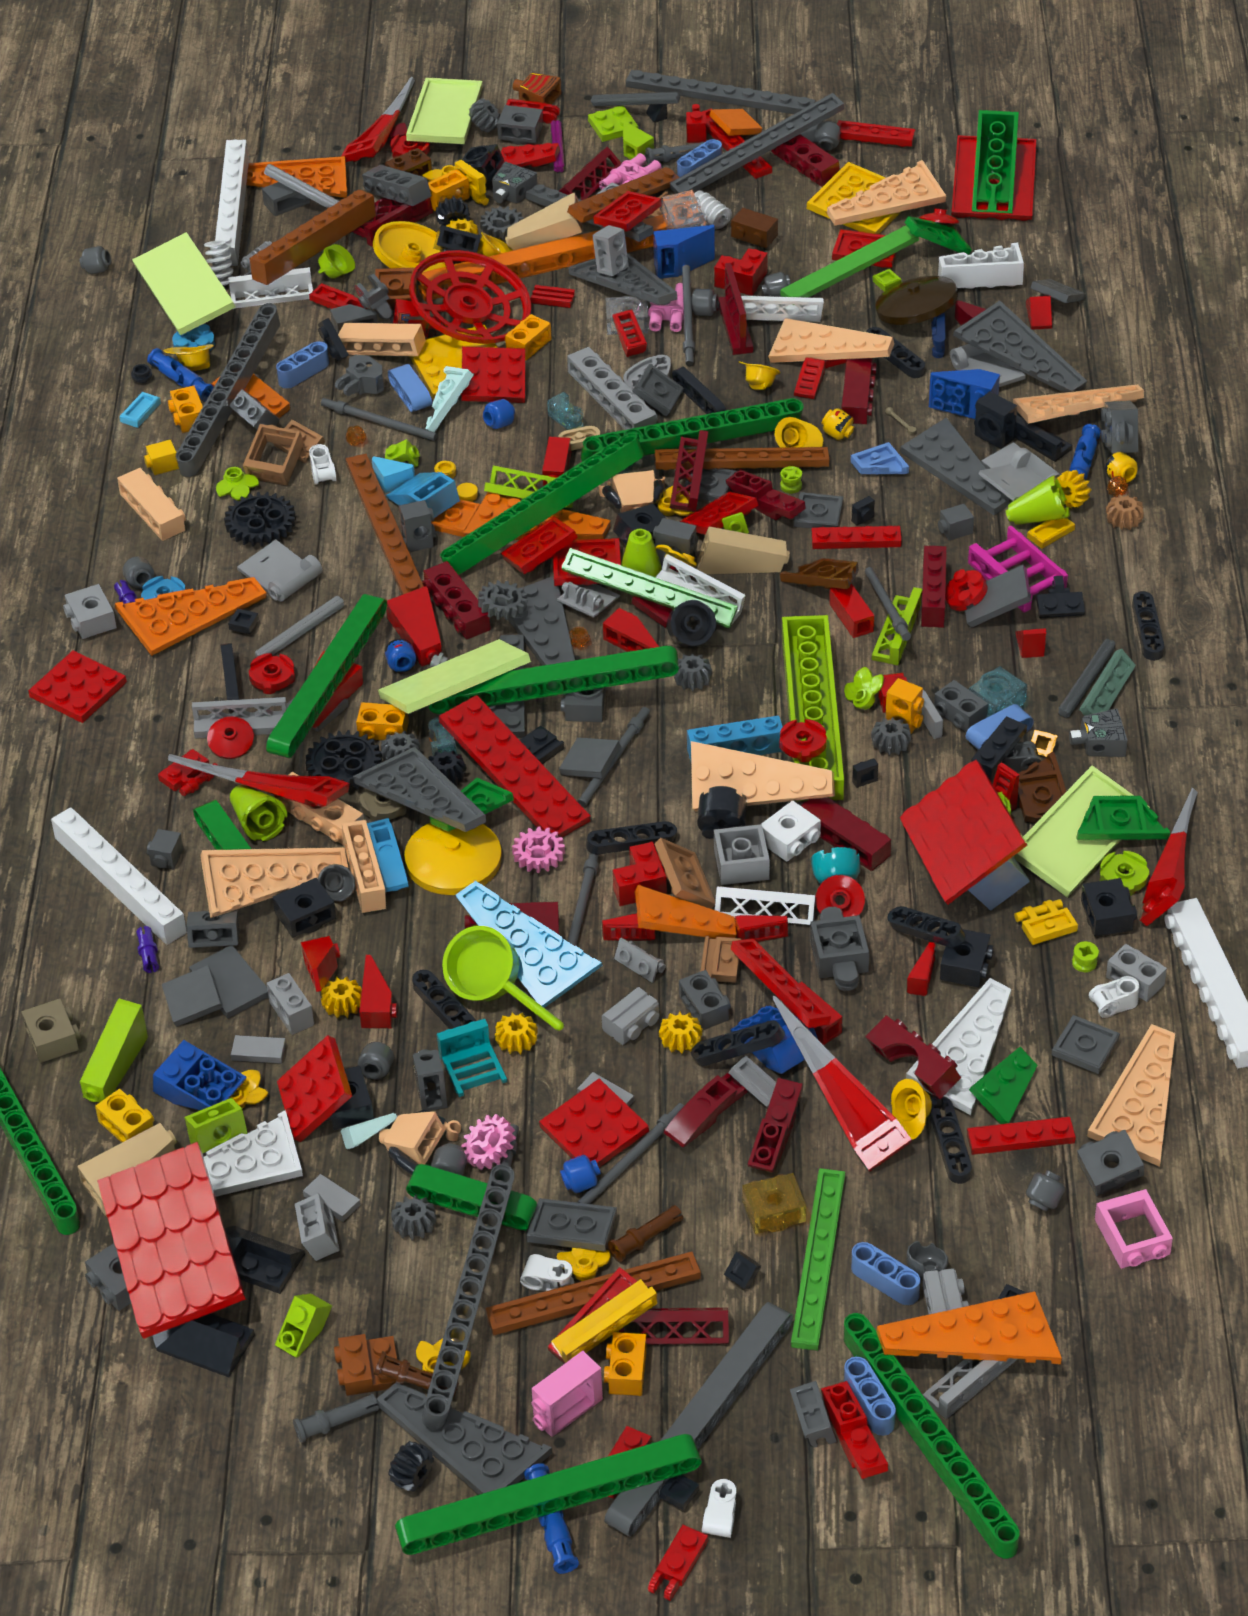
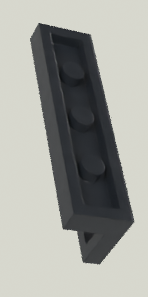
M1017 412L1015 439L1054 462L1072 450V444L1036 423L1028 424Z

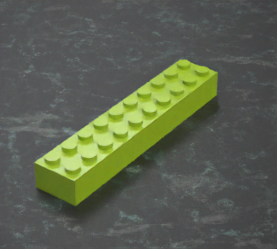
M828 615L782 617V644L789 722L797 720V723L805 722V719L814 720L825 728L827 736L826 749L820 755L806 763L792 757V762L832 770L834 773L835 796L829 798L832 800H844V773ZM806 799V800H797L796 802L807 801V800H809V799Z

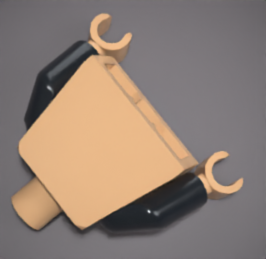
M654 470L616 474L612 477V487L610 481L607 482L606 486H598L599 494L602 497H606L615 508L620 509L621 513L649 504L656 505L664 492L665 477L655 479Z
M428 1110L401 1114L397 1116L390 1129L384 1128L379 1132V1141L386 1146L389 1157L412 1176L417 1165L426 1164L445 1130V1136L448 1140H458L461 1124L455 1120L447 1123L445 1118L438 1116L436 1112Z

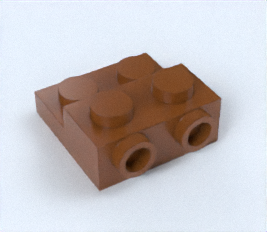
M415 268L375 269V276L389 290L387 294L389 299L386 301L390 309L395 310L396 299L412 301L409 285ZM416 282V284H415V295H416V297H417V290H416L417 282Z
M365 1334L338 1338L339 1346L334 1347L336 1363L342 1362V1369H337L339 1386L345 1385L346 1396L387 1390L396 1383L395 1379L382 1374L374 1375L382 1351L386 1352L387 1356L397 1359L393 1336L366 1340Z

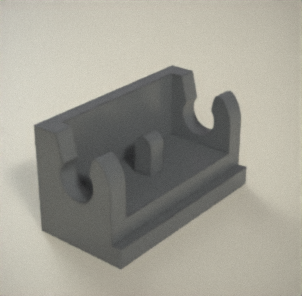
M813 1381L790 1389L804 1436L809 1439L811 1446L818 1447L817 1440L819 1438H825L829 1444L837 1442L817 1382Z

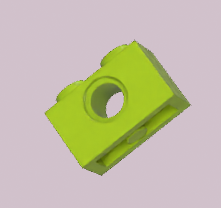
M232 1098L184 1117L190 1143L198 1142L202 1154L241 1133L248 1134L243 1110Z

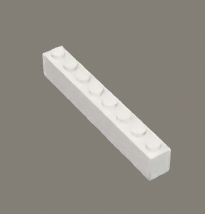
M226 140L215 241H226V243L230 244L231 248L228 251L231 252V257L229 258L232 261L231 266H238L249 164L246 140Z
M70 807L51 819L55 839L146 926H149L152 932L166 945L187 933L184 914L75 810Z
M1198 899L1179 901L1168 909L1164 917L1166 927L1171 929L1174 944L1182 952L1183 963L1189 966L1192 982L1199 987L1200 998L1208 1006L1209 1017L1217 1025L1218 1036L1226 1044L1229 1059H1233L1237 1069L1248 1067V1002Z

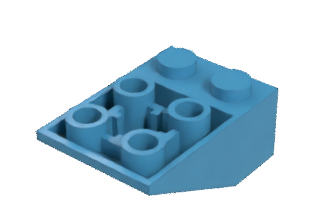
M442 472L419 473L386 495L389 500L397 505L425 500L428 508H432L434 518L460 501L455 480Z

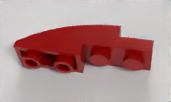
M844 1381L821 1388L831 1422L852 1468L856 1467L862 1479L887 1472L888 1462L867 1425V1417L848 1382Z

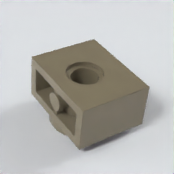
M61 999L21 1011L26 1031L40 1063L79 1050L77 1040L81 1039L76 1024L71 1025L70 1022L73 1021L69 1007L64 1008Z

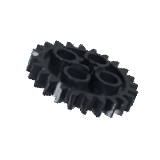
M257 492L256 496L249 493L248 498L241 496L240 502L234 500V506H228V511L225 512L226 532L230 533L231 538L235 537L236 542L243 540V545L251 542L252 547L256 543H260V546L263 547L264 542L270 544L272 540L280 542V536L287 538V532H293L292 527L296 526L294 506L290 504V500L285 501L284 496L277 498V493L269 496V492H266L264 495Z
M339 730L336 736L328 733L329 738L326 739L321 736L320 743L313 742V748H308V754L305 756L308 776H329L348 782V792H350L353 786L359 790V785L354 782V775L382 763L379 745H375L374 739L368 740L367 734L360 737L359 731L351 735L350 730H347L346 734L342 735Z

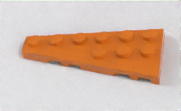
M1035 1291L879 1325L876 1331L884 1355L919 1356L922 1353L937 1354V1358L959 1355L963 1356V1359L1007 1361L1009 1358L1025 1359V1362L1036 1363V1360H1051V1364H1061L1062 1361L1061 1354Z

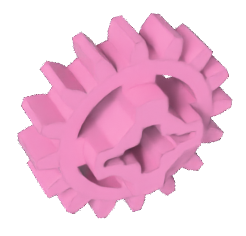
M537 827L536 831L528 828L527 834L520 832V838L514 839V845H512L514 862H519L520 868L527 866L528 872L533 868L536 869L537 873H540L542 868L548 872L549 866L558 867V861H563V855L565 854L563 838H558V832L551 834L550 828L545 829V831H541L540 827Z
M495 1114L493 1118L486 1115L483 1122L478 1119L476 1127L470 1126V1135H464L467 1142L461 1145L465 1150L464 1153L467 1155V1162L473 1167L482 1170L484 1166L491 1169L494 1162L499 1165L500 1158L502 1157L507 1158L506 1151L513 1149L510 1142L516 1139L512 1134L515 1129L510 1125L511 1123L504 1117L501 1118Z

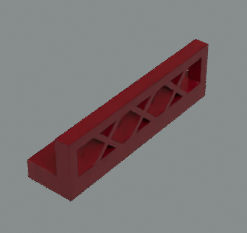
M607 146L570 179L559 192L570 195L573 193L572 190L576 189L581 192L580 200L587 199L600 187L599 185L601 184L599 182L608 177L610 171L618 168L622 163ZM607 157L615 165L614 167L606 165ZM595 169L602 170V177L596 176ZM585 179L591 180L592 188L585 187Z
M700 430L698 440L685 437L680 439L670 502L671 509L696 512L708 431ZM684 445L697 447V449L689 454L684 449ZM689 461L694 467L686 471L681 464ZM686 477L691 484L683 487L678 481ZM683 494L688 499V503L675 502V499Z
M728 1307L650 1308L632 1321L636 1322L643 1329L640 1334L647 1333L651 1337L646 1338V1344L729 1343ZM700 1321H706L702 1326H700L697 1323ZM711 1321H723V1337H711L704 1328ZM641 1322H651V1323L646 1327V1326H645L643 1323H641ZM656 1322H664L671 1330L664 1337H656L649 1329ZM669 1322L678 1323L673 1327ZM683 1322H692L698 1328L692 1337H683L676 1329ZM624 1327L619 1330V1333H624ZM674 1332L678 1337L669 1336ZM700 1332H702L706 1337H697V1336L699 1335Z

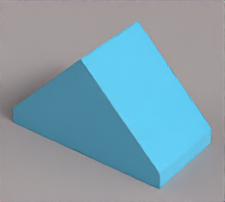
M375 456L372 458L374 473L385 493L395 490L415 476L414 465Z

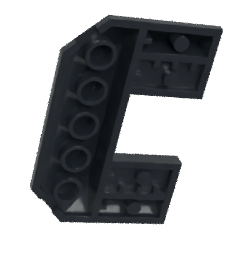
M237 1226L225 1228L240 1280L281 1294L305 1255V1250ZM210 1313L152 1335L158 1352L230 1377L254 1338L255 1333L252 1328Z

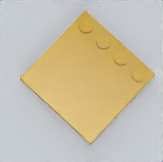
M847 162L807 202L806 209L829 218L827 207L845 198L851 199L861 190L863 192L869 190L871 185L885 179V177ZM901 212L845 223L843 225L859 232L880 234Z
M475 327L469 328V330H477ZM465 334L469 336L482 337L481 335ZM442 335L426 339L420 354L409 357L434 401L439 383L446 378V374L443 372L444 368L449 366L462 369V346L498 348L495 343H469Z

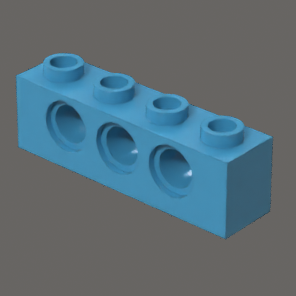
M779 715L687 730V751L690 761L691 741L755 755L783 752L779 747L780 731L783 727Z

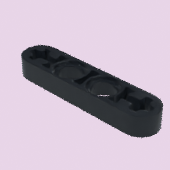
M871 327L866 331L867 333L892 337L879 327ZM893 338L894 346L890 357L884 358L911 378L922 377L925 374V362Z
M685 367L672 371L673 380L684 388L682 392L706 414L726 411L722 401Z
M1140 591L1133 595L1132 609L1143 656L1148 660L1155 661L1163 657L1164 641L1154 598L1150 593ZM1142 616H1149V617H1151L1152 619H1150V620H1144V619H1142L1141 617H1142ZM1145 632H1154L1155 635H1146Z
M232 643L220 644L227 700H239Z
M662 821L596 830L588 834L586 849L592 854L600 855L629 851L631 846L653 842L655 846V843L660 838L674 843L677 827L671 822ZM646 834L649 838L641 839L637 835ZM615 837H622V838H624L626 841H625V842H618V841H616L614 838H615Z
M904 906L892 909L887 916L894 930L947 947L960 945L966 937L959 923ZM922 921L919 925L913 927L914 924ZM939 927L936 931L930 932L932 929Z
M419 970L413 974L412 983L414 991L449 1029L461 1026V1021L463 1025L476 1021L431 971ZM435 994H441L444 996V998L441 1000L431 999V997ZM450 1009L458 1011L454 1016L445 1014Z
M767 1021L700 1041L692 1048L691 1056L699 1066L711 1065L775 1046L783 1040L785 1031L777 1021ZM750 1037H753L751 1041L745 1043L746 1040H748ZM731 1043L728 1048L722 1050L727 1044Z
M943 1096L941 1100L935 1097L931 1100L932 1109L929 1116L948 1178L957 1184L966 1183L970 1180L972 1165L953 1103L947 1097ZM938 1107H942V1110L945 1111L944 1117H941V1112ZM943 1126H950L954 1129V1131L951 1133H944L940 1130V1128ZM950 1146H956L960 1151L954 1154L949 1153L946 1149ZM957 1162H959L960 1170L964 1172L959 1173L958 1169H956Z

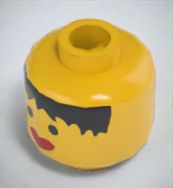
M839 408L833 411L829 410L821 423L823 431L836 440H841L844 437L849 438L855 428L852 426L853 417Z
M1117 452L1108 458L1105 471L1111 479L1117 483L1126 484L1136 477L1137 462L1129 455Z

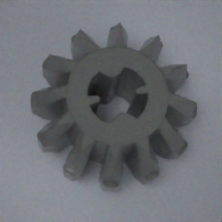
M483 98L473 103L469 109L471 121L481 131L487 133L497 128V122L501 114L498 113L499 109L494 104Z
M693 653L691 656L683 654L682 659H678L679 671L674 675L676 685L682 686L683 690L691 688L692 692L694 688L702 690L704 685H709L712 676L709 659H704L702 654L699 656H694Z
M893 717L891 720L883 718L881 722H876L871 731L874 748L878 749L880 754L887 752L889 756L891 753L899 755L901 751H906L911 742L909 724H904L902 719L896 721Z
M395 731L394 735H387L386 740H383L381 744L383 761L413 747L420 751V742L415 738L414 733L407 735L406 731L400 734Z
M416 1194L413 1199H408L405 1196L403 1202H396L395 1209L391 1213L395 1232H399L402 1238L409 1235L412 1241L415 1236H420L424 1239L425 1233H432L433 1226L437 1222L433 1203H429L426 1197L419 1200Z

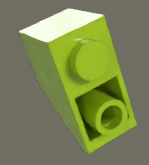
M627 122L623 123L625 157L631 160L639 153L645 156V149L648 147L654 149V137Z
M311 1293L294 1296L275 1346L294 1357H299L323 1330L332 1305Z

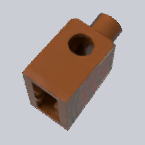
M530 73L524 81L515 79L513 90L519 92V100L553 104L561 95V78Z

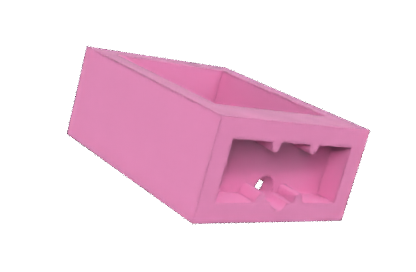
M1146 1189L1097 1203L1095 1221L1121 1269L1129 1266H1138L1142 1262L1162 1259L1170 1255L1173 1238ZM1145 1214L1156 1237L1126 1246L1115 1223Z
M584 1351L577 1354L532 1388L533 1421L537 1428L541 1431L545 1430L553 1437L603 1400L601 1367Z

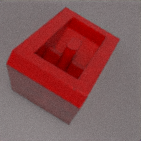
M1051 296L1029 297L1026 300V308L1031 329H1052Z
M1046 628L1016 631L1021 658L1044 656Z

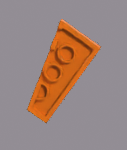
M255 374L252 375L244 391L256 398L278 418L290 410V403ZM217 378L211 384L215 386L219 378Z
M640 885L637 886L635 895L638 928L700 937L709 936V938L714 939L716 937H736L734 916Z

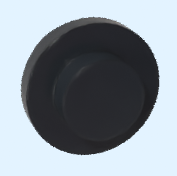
M138 364L133 367L131 377L135 382L145 383L152 378V370L146 364Z

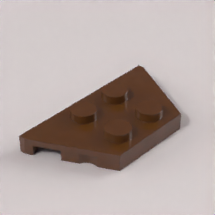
M822 558L812 563L798 566L799 572L797 573L783 571L779 574L781 582L806 584L808 587L823 586L825 589H830L831 587L848 589L856 577L859 567L858 562Z
M1054 752L1048 753L1047 758L1039 763H1033L1027 770L1018 773L1020 774L1018 802L1024 821L1037 823L1067 792Z

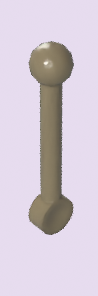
M892 407L886 408V414L893 416L908 430L909 435L916 434V427L909 426L894 413Z

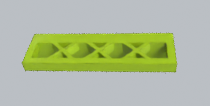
M493 465L490 483L485 482L484 491L524 499L539 490L536 484L540 481L546 480L550 483L556 478ZM498 471L505 472L510 479L504 485L496 484ZM521 476H526L530 482V485L524 489H520L515 482ZM572 502L571 504H569L568 506H566V507H567V508H572V507H573V502Z
M916 587L913 588L910 598L896 595L893 601V605L900 617L904 618L908 624L910 634L922 606L923 589ZM898 604L906 605L905 610L901 611L898 608ZM889 614L872 653V660L898 666L908 641H904L901 635L895 631ZM894 633L893 640L889 641L886 636ZM885 649H889L890 656L880 654L879 652Z

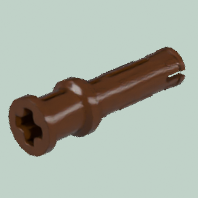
M673 1205L639 1228L628 1229L626 1234L619 1239H612L608 1242L610 1253L618 1262H623L626 1256L633 1251L642 1250L645 1242L677 1222L682 1221L683 1215L677 1216L682 1213L676 1205Z
M384 1351L381 1352L374 1371V1375L382 1374L395 1379L396 1383L407 1382L429 1390L433 1373L411 1366L410 1362L406 1359L400 1361L387 1356ZM457 1382V1386H456V1389H455V1393H454L453 1399H454V1397H455V1394H456V1391H457L459 1382ZM437 1386L442 1390L448 1389L445 1386Z

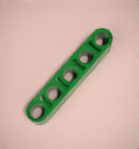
M217 800L193 809L197 824L216 850L251 849Z
M419 1164L415 1167L406 1191L413 1198L416 1194L419 1200L426 1197L429 1203L478 1217L488 1183L432 1166ZM511 1190L502 1225L518 1230L528 1229L537 1208L535 1199Z

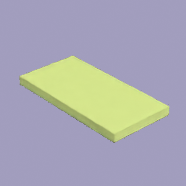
M425 78L406 133V140L465 144L472 118L469 117V109L473 103L479 100L483 88L482 81Z
M187 232L132 259L135 267L180 335L235 308L234 302Z
M498 639L381 688L378 692L381 699L409 714L531 661L529 653Z
M1091 766L1023 836L1028 846L1014 855L1018 862L1067 898L1121 841L1076 839L1078 829L1083 822L1093 796H1134L1094 766Z

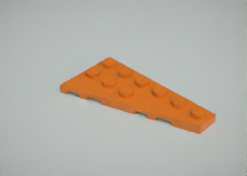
M345 156L248 164L246 185L267 187L277 183L278 181L264 174L266 166L271 164L329 196L347 197Z
M488 492L465 529L463 537L522 499ZM561 509L515 540L522 539L554 516L575 530L578 536L575 540L604 539L611 527V522L608 519Z
M255 577L229 581L226 585L214 587L213 585L205 586V589L193 591V588L160 594L157 598L147 600L139 598L135 599V602L126 604L117 602L115 603V609L150 655L153 656L233 615L237 608L243 610L266 598V591Z

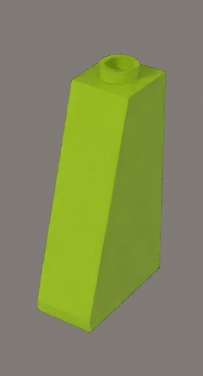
M120 998L116 1002L80 1080L83 1098L91 1102L100 1103L114 1093L148 1039L142 1005Z

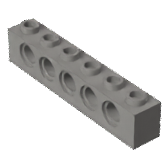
M590 347L567 355L568 373L624 430L656 424L658 420L656 412L651 410L642 398L633 393V389L628 387L619 375L617 376L611 367L605 364L600 356L594 353Z

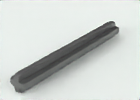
M678 92L599 94L592 96L591 103L593 106L679 103L680 96Z
M1105 639L1060 705L1058 712L1060 716L1068 718L1114 651L1116 644L1114 640Z

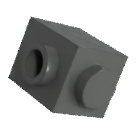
M965 504L940 511L938 528L949 541L973 534L974 516Z
M158 829L153 840L149 841L147 845V855L150 857L151 866L174 870L183 851L181 833Z

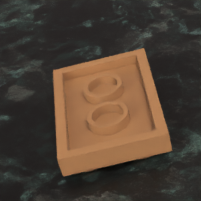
M660 838L655 843L659 859L664 866L666 877L672 886L673 894L679 899L712 909L716 902L696 853Z

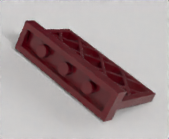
M429 197L411 206L382 198L375 202L376 216L369 220L372 222H366L352 232L366 238L367 244L373 247L375 233L382 225L396 221L415 223L433 213L431 199Z
M726 263L725 297H719V310L733 355L753 353V343L746 323L743 301L731 263Z

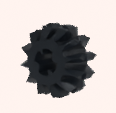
M454 196L451 199L445 197V201H439V205L436 207L437 221L443 226L450 224V221H457V219H470L468 204L461 197L458 199Z
M444 749L442 753L435 751L434 756H429L428 760L455 786H457L458 782L463 781L466 764H464L461 754H456L454 750L447 752Z
M408 1441L405 1446L402 1445L397 1454H394L395 1457L390 1462L391 1468L388 1471V1475L390 1476V1481L395 1483V1486L413 1492L423 1485L425 1479H428V1474L432 1471L431 1465L434 1463V1458L432 1457V1451L428 1450V1447L421 1443Z

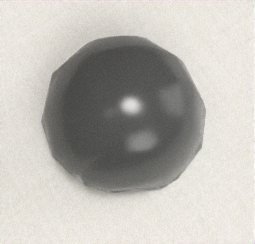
M330 864L320 871L317 878L333 901H344L352 895L355 889V877L343 865Z
M915 1241L908 1246L907 1266L914 1270L920 1279H923V1273L926 1271L938 1270L940 1272L947 1269L948 1257L945 1251L936 1247L934 1243L922 1246L919 1241Z

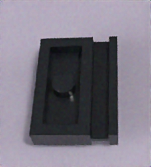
M541 725L520 739L542 764L564 749V742L557 740L554 734Z

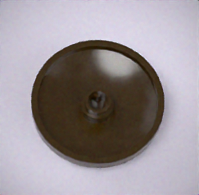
M922 276L900 282L883 292L878 297L875 308L879 319L883 322L895 325L919 323L932 319L951 308L958 298V291L954 281L947 277Z

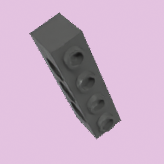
M378 165L362 174L363 185L367 193L411 206L432 196L427 178L384 165Z

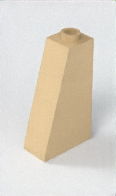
M575 193L508 227L507 237H505L508 248L518 250L581 233L582 223L567 213L569 205L579 202Z
M708 527L697 556V570L705 574L781 572L783 565L788 563L790 552L787 551L786 541Z
M159 1123L77 1166L81 1183L105 1216L106 1213L97 1180L107 1176L110 1177L112 1174L133 1166L136 1167L138 1164L174 1151V1145L177 1144L175 1136L171 1130L166 1131L162 1124Z

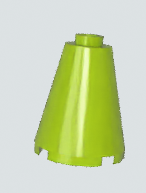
M1055 475L1008 504L1006 515L1010 523L1014 522L1015 525L1064 519L1070 517L1069 507L1064 508L1066 497L1058 479H1055Z
M636 529L629 534L621 566L656 577L662 570V565L651 533L644 529Z
M243 784L236 786L231 791L230 802L245 834L252 840L261 839L262 841H268L277 836L283 829V821L285 817L287 818V810L278 798Z

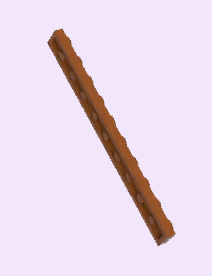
M367 454L345 458L346 466L401 595L424 587Z

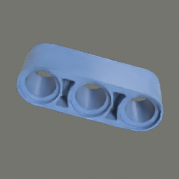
M715 139L708 140L679 158L677 161V175L682 177L722 154V143Z
M321 341L313 342L277 363L279 386L282 388H292L328 367L327 344Z
M409 364L388 370V378L392 387L410 412L432 405L429 391Z
M1013 704L972 725L966 732L965 737L979 750L1006 716L1026 724L1027 732L1033 726L1034 720L1019 705Z
M867 1242L857 1243L853 1247L851 1270L857 1277L900 1304L912 1305L918 1301L920 1277L914 1270Z
M851 1357L845 1363L844 1381L848 1382L862 1407L870 1429L877 1435H888L894 1430L895 1405L869 1363L862 1357Z

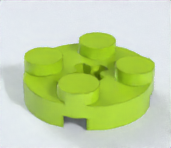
M1123 851V854L1115 855L1116 852L1108 854L1101 862L1100 881L1121 878L1124 887H1128L1130 896L1147 884L1149 869L1146 860L1141 855L1131 851ZM1125 870L1129 871L1128 874H1123L1119 872H1124Z

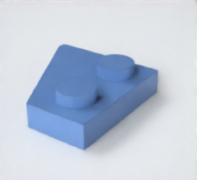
M889 442L851 455V463L860 474L909 473L908 464Z

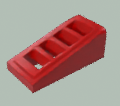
M633 310L613 314L612 317L626 357L645 352L647 343ZM630 319V322H626L623 324H621L620 322L623 320ZM633 327V329L624 331V329Z
M805 358L794 390V396L815 399L825 375L824 360Z
M1001 762L997 767L993 786L997 793L1002 792L1011 804L1012 812L1017 808L1020 774Z
M637 913L602 920L603 940H619L621 937L626 941L655 940V930L638 928Z
M735 916L736 935L741 940L754 938L757 942L788 936L787 916Z
M935 942L928 943L907 978V993L921 996L927 995L935 961Z

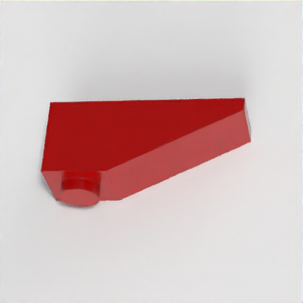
M618 608L603 622V639L627 652L659 647L639 618L630 612Z
M330 936L301 942L304 963L316 992L322 991L338 968L336 958H340L338 944H333Z
M366 955L359 1011L361 1028L392 1029V1020L397 1018V1003H393L392 992L372 956Z

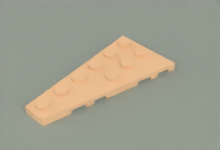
M923 160L917 162V166L913 168L907 167L903 169V173L899 175L893 174L871 185L869 190L865 192L861 190L856 193L855 197L851 199L845 198L827 207V215L834 226L943 203L946 202V194Z
M785 318L770 351L769 360L770 363L804 361L805 358L836 360L890 357L894 340L890 336Z
M1137 384L1015 398L1013 403L1017 405V412L1029 424L1065 415H1078L1083 411L1105 407V402H1136L1137 399L1144 398V390Z
M691 741L692 809L695 812L698 811L700 795L703 792L706 794L709 792V788L715 786L732 787L741 796L743 793L747 799V806L835 796L834 773L832 770Z
M345 848L202 850L200 855L210 918L273 898V896L296 887L303 882L318 878L320 871L330 864H339L348 868Z
M1151 1024L1088 1129L1087 1137L1100 1141L1113 1131L1120 1132L1126 1130L1140 1158L1160 1167L1175 1033Z

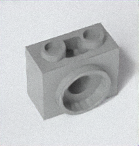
M99 584L65 595L66 604L63 605L64 612L67 618L71 617L70 621L75 632L78 631L82 639L117 628L114 611Z

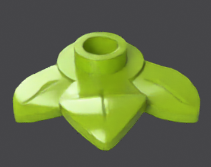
M230 467L225 471L223 480L217 483L216 492L220 497L230 494L235 500H240L241 496L248 498L249 488L258 486L259 481L254 475L244 474L238 467Z
M867 667L861 668L856 672L854 682L845 685V697L849 701H853L854 706L858 709H869L875 702V694L882 688L884 676L879 674L873 677Z

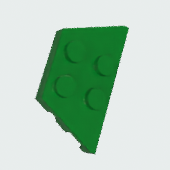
M1093 796L1083 822L1078 829L1076 839H1169L1170 830L1161 826L1157 821V814L1147 806L1146 801L1141 796Z

